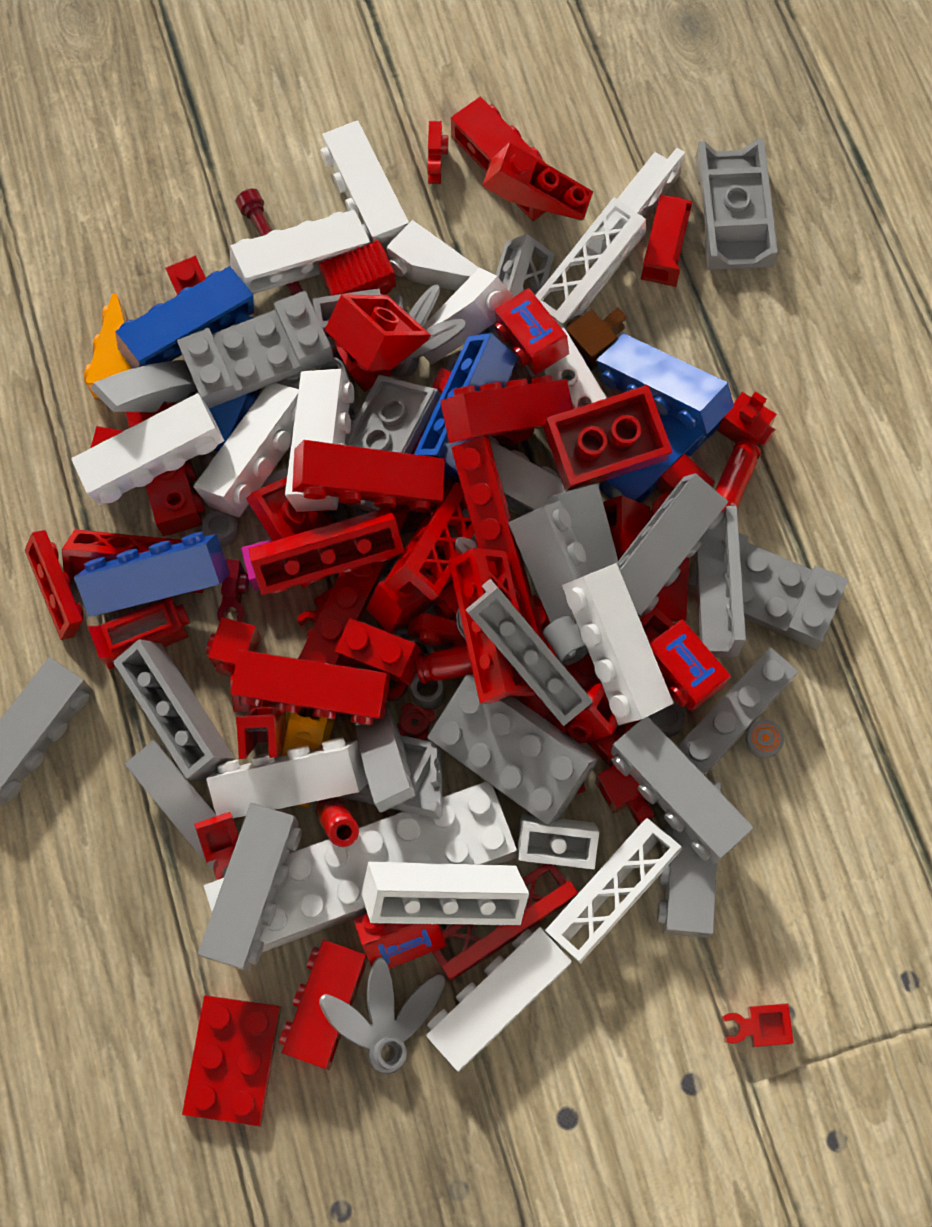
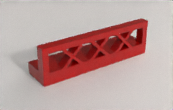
M457 482L444 491L443 501L426 513L405 547V553L400 555L383 583L393 593H396L410 581L431 601L440 595L451 575L449 561L460 556L455 547L457 538H451L447 525H454L456 527L458 537L471 539L474 534L471 519L463 517L459 506L460 503L468 510L462 487ZM435 546H443L447 560L438 559ZM421 568L431 569L434 584L419 572Z
M75 529L62 547L63 571L68 574L70 580L75 581L74 577L85 569L84 564L91 560L105 557L106 562L116 560L118 554L128 550L137 549L139 554L150 551V546L162 541L169 540L171 545L182 543V540ZM200 589V590H196V591H192V592H194V593H203L204 589Z
M472 548L449 561L479 703L492 704L507 696H532L536 693L522 676V685H515L511 670L512 664L466 611L470 605L486 593L482 585L491 579L520 613L506 551ZM487 561L495 562L497 578L489 571Z
M543 864L522 878L525 886L530 883L531 886L521 925H495V930L484 938L471 936L473 924H453L441 932L444 940L449 937L465 940L463 952L448 962L439 949L432 952L450 982L518 938L527 929L530 930L554 914L577 896L578 892L571 881L567 882L556 865ZM549 871L559 885V888L547 896L533 894L536 879ZM532 899L538 900V902L531 906ZM468 925L466 935L456 933ZM469 941L476 942L468 948Z

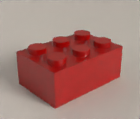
M649 385L548 417L543 426L565 492L597 484L666 461L673 452Z

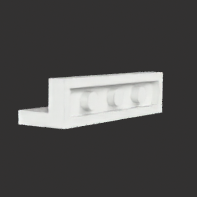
M676 148L668 159L654 152L617 200L646 219L658 204L660 194L665 195L680 176L685 152ZM615 210L607 220L608 230L623 228L629 219ZM604 225L598 232L604 231ZM610 237V238H609V239H610V243L613 241V239H614L615 237ZM606 239L591 240L586 246L587 255L602 254L607 248Z
M615 197L535 295L561 329L566 328V325L573 317L581 315L646 234V219ZM615 210L629 219L623 228L608 230L607 220ZM604 225V231L598 232ZM610 237H615V238L613 239V241L610 243V239H609V238H610ZM606 239L607 248L602 254L587 256L586 246L591 240ZM582 251H583L584 257H579V258H578V256H579V255L582 253ZM589 263H594L593 266L589 269ZM585 264L586 274L582 280L567 282L566 271L570 266ZM563 277V283L557 284L559 280ZM568 289H574L570 293V295H568ZM564 290L565 301L557 311L543 301L550 292Z
M646 818L545 930L547 935L558 947L564 948L581 964L681 852L682 846ZM659 840L669 848L660 859L644 860V857ZM645 867H652L645 875ZM634 868H640L641 881L635 888L619 889V885ZM627 895V897L620 903V896ZM609 896H615V910L610 916L594 917V913ZM594 924H602L596 931L594 930ZM583 925H589V939L578 950L569 941Z

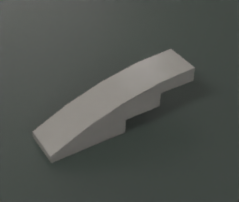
M185 360L154 363L130 369L94 382L91 386V390L113 412H157L163 402H182L188 397L190 392H198Z
M387 700L383 720L374 719L373 726L355 723L366 777L374 804L380 812L415 796L409 778L411 772L405 758L408 755L390 703Z
M153 740L129 759L125 765L205 861L194 824L213 818L216 814L155 740ZM215 860L207 863L212 870ZM226 867V868L223 870V872H222L223 877H225V874H226V871H227V868H228V867Z

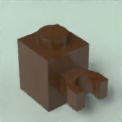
M619 308L613 310L603 321L591 309L583 316L577 315L573 317L566 325L567 333L590 371L599 366L597 359L618 339L616 335L625 329V325L622 322L626 320L627 316Z

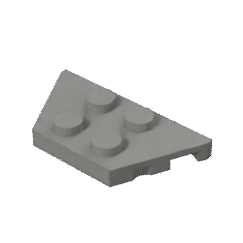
M401 736L408 755L405 758L411 772L409 778L415 796L391 807V809L440 819L442 816V750L434 742ZM369 784L358 793L339 796L375 805Z

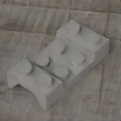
M756 139L744 149L734 151H715L705 141L698 142L695 159L698 185H701L706 228L704 242L707 270L773 267L778 249L764 139Z
M306 291L274 302L275 310L214 334L207 328L177 340L198 393L208 408L334 360L329 341Z
M739 533L744 619L817 650L823 642L849 579L816 565L811 570L748 543V536ZM695 567L688 583V594L697 598Z

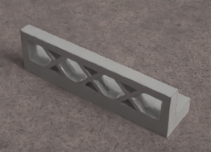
M526 233L505 242L496 276H498L514 297L524 291V280L528 278L534 295H536L548 280L555 254ZM533 252L542 258L538 271H535L531 259ZM497 321L493 325H491L490 327H488L487 329L478 334L480 335L492 333L497 339L501 341V339L498 337L494 329V325L497 324ZM516 361L513 369H521L522 366Z
M726 506L722 520L713 529L705 531L700 538L703 543L695 553L700 640L715 657L738 658L746 641L737 506Z
M489 579L482 585L486 593L470 605L466 611L562 725L565 726L593 702L592 699L495 583Z

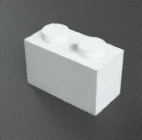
M521 814L517 842L518 860L595 869L599 830L594 822L560 818L547 825L534 815Z

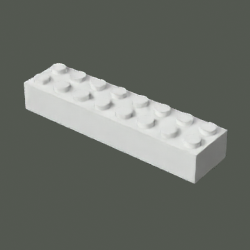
M486 781L443 797L442 816L440 819L402 812L359 828L357 840L348 847H338L328 839L290 853L285 864L290 867L286 883L282 889L277 887L273 903L277 904L274 919L270 926L264 925L260 941L264 942L262 952L366 914L367 910L362 897V889L368 862L498 865L517 858V848L493 785ZM224 878L203 885L211 911H213Z

